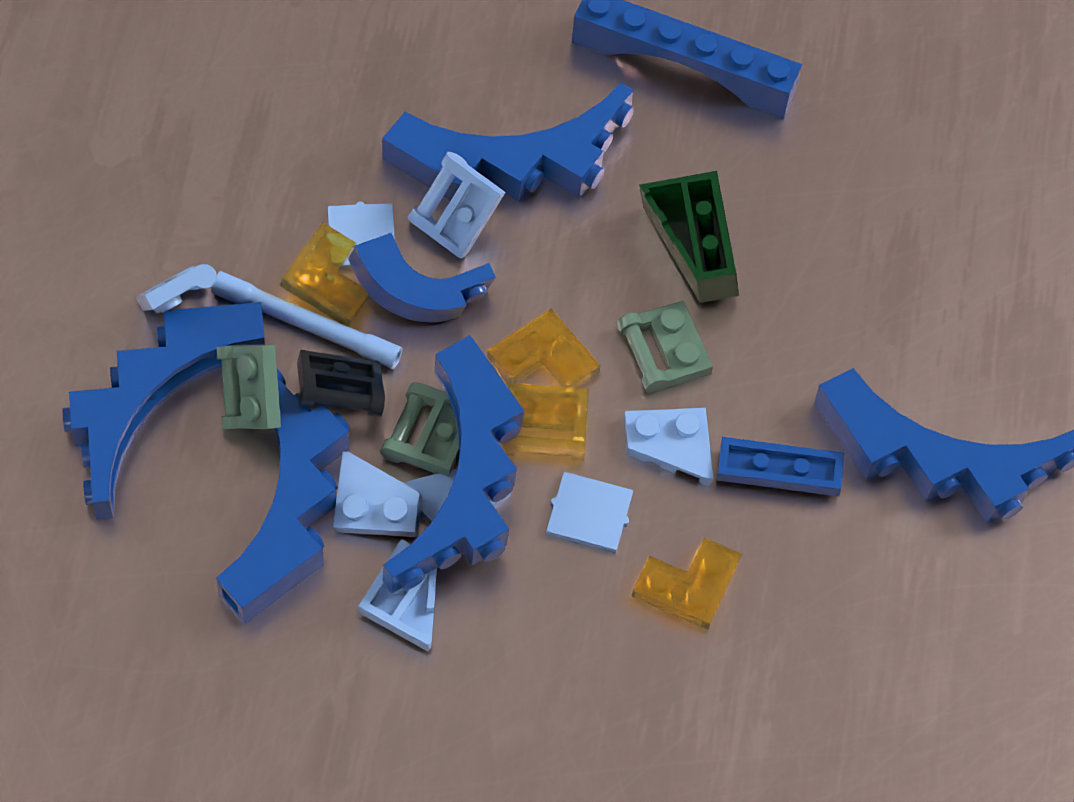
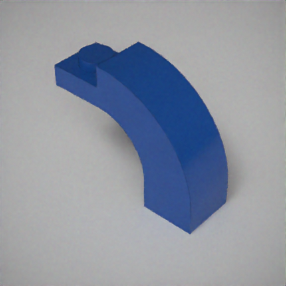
M392 233L355 245L348 258L359 283L372 299L398 316L419 322H443L459 318L467 306L466 303L477 301L486 296L488 288L496 278L490 263L450 278L437 279L424 276L412 269L404 260Z

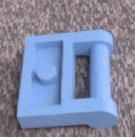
M447 152L441 162L443 168L419 207H413L408 215V219L412 224L461 259L468 254L506 192L467 165V162L462 157L453 152ZM456 176L463 182L437 222L432 214Z
M208 264L189 267L136 296V299L143 311L154 309L156 314L159 312L163 313L183 302L180 294L185 291L211 287L216 281L217 274L215 269Z

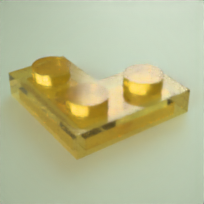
M324 222L321 223L280 283L282 288L348 327L369 297V294L361 285L338 272L350 256L356 242Z
M552 308L487 350V358L511 386L543 365L567 393H570L600 373L601 365Z
M704 538L688 572L649 556L633 589L632 597L709 630L741 561L742 554Z

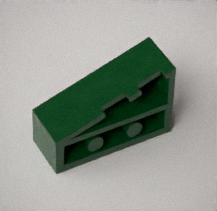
M717 171L639 184L645 212L699 302L739 296L737 273Z

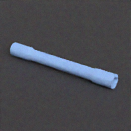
M220 271L217 274L215 283L212 285L211 293L236 304L261 302L263 313L351 349L364 358L379 361L381 365L390 369H394L400 360L403 350L401 346L372 334H365L257 289L253 284Z

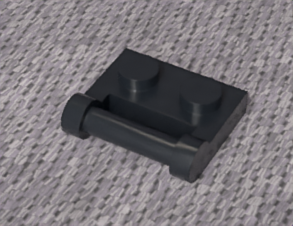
M300 350L297 361L300 386L299 405L313 407L314 403L364 410L370 416H382L385 405V392L379 361Z

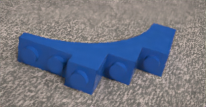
M620 83L603 101L579 117L550 129L523 135L483 136L459 133L429 124L404 112L382 138V159L430 188L443 168L441 162L446 153L453 152L462 157L467 162V165L518 202L521 201L528 191L534 192L540 185L543 177L580 198L588 187L594 189L602 179L605 171L602 168L603 153L609 147L614 131L618 126L625 127L634 113V107H632L634 90ZM455 176L443 197L451 201L463 181Z
M261 302L167 310L163 312L164 326L157 327L158 347L117 351L118 366L110 367L112 388L69 392L70 407L62 409L64 431L72 432L75 447L81 446L83 467H90L91 480L83 481L84 498L86 505H93L96 520L113 518L114 490L122 459L136 432L154 409L182 386L207 372L221 368V359H217L216 347L265 345Z
M471 335L435 355L434 373L449 398L458 428L459 464L449 495L432 523L409 547L383 564L382 581L391 594L401 588L404 590L414 588L424 580L425 574L437 567L441 570L450 567L460 559L462 553L471 566L481 560L490 562L496 559L505 551V546H507L509 528L490 500L498 502L512 492L515 486L517 468L498 442L501 444L507 443L519 434L522 429L524 409Z
M854 368L820 384L815 397V406L865 480L877 474L880 477L889 475L901 464L926 502L937 496H940L941 499L947 498L962 487L987 524L999 517L1003 521L1012 518L1022 510V503L1028 490L1043 483L1047 479L1048 474L1058 469L1061 472H1066L1074 467V430L1051 439L1025 444H983L955 439L925 428L897 412L871 390Z
M278 369L281 427L274 428L277 434L280 449V475L273 504L260 531L245 551L216 577L218 595L244 625L324 566V542L319 534L310 526L335 509L336 489L338 487L333 477L324 468L342 456V452L349 450L350 427L342 415L338 412L332 414L323 404L314 410H311L308 406L299 405V393L293 395L285 386L286 381Z

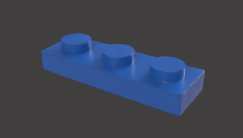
M722 437L717 480L839 496L842 486L844 453Z

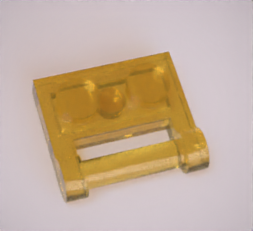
M507 383V387L524 409L522 428L573 431V440L516 436L503 444L504 452L508 456H514L515 452L572 456V460L584 461L589 389Z

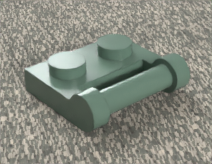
M683 300L640 314L628 313L617 320V327L621 335L627 337L643 374L641 382L647 393L657 392L712 374V363ZM650 330L667 370H658L642 331Z
M275 344L216 347L217 359H221L225 404V416H221L222 429L280 428L281 418Z
M413 382L410 384L405 395L408 400L391 437L385 439L380 454L391 462H405L436 474L441 473L449 476L460 454L458 428L449 398L445 391ZM422 406H432L433 408L416 446L407 444L406 441Z

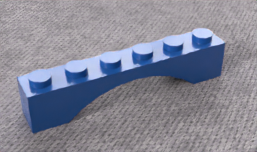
M582 0L574 15L572 43L605 55L620 53L643 54L680 63L719 82L738 96L747 106L779 118H785L797 90L802 68L801 63L625 0Z

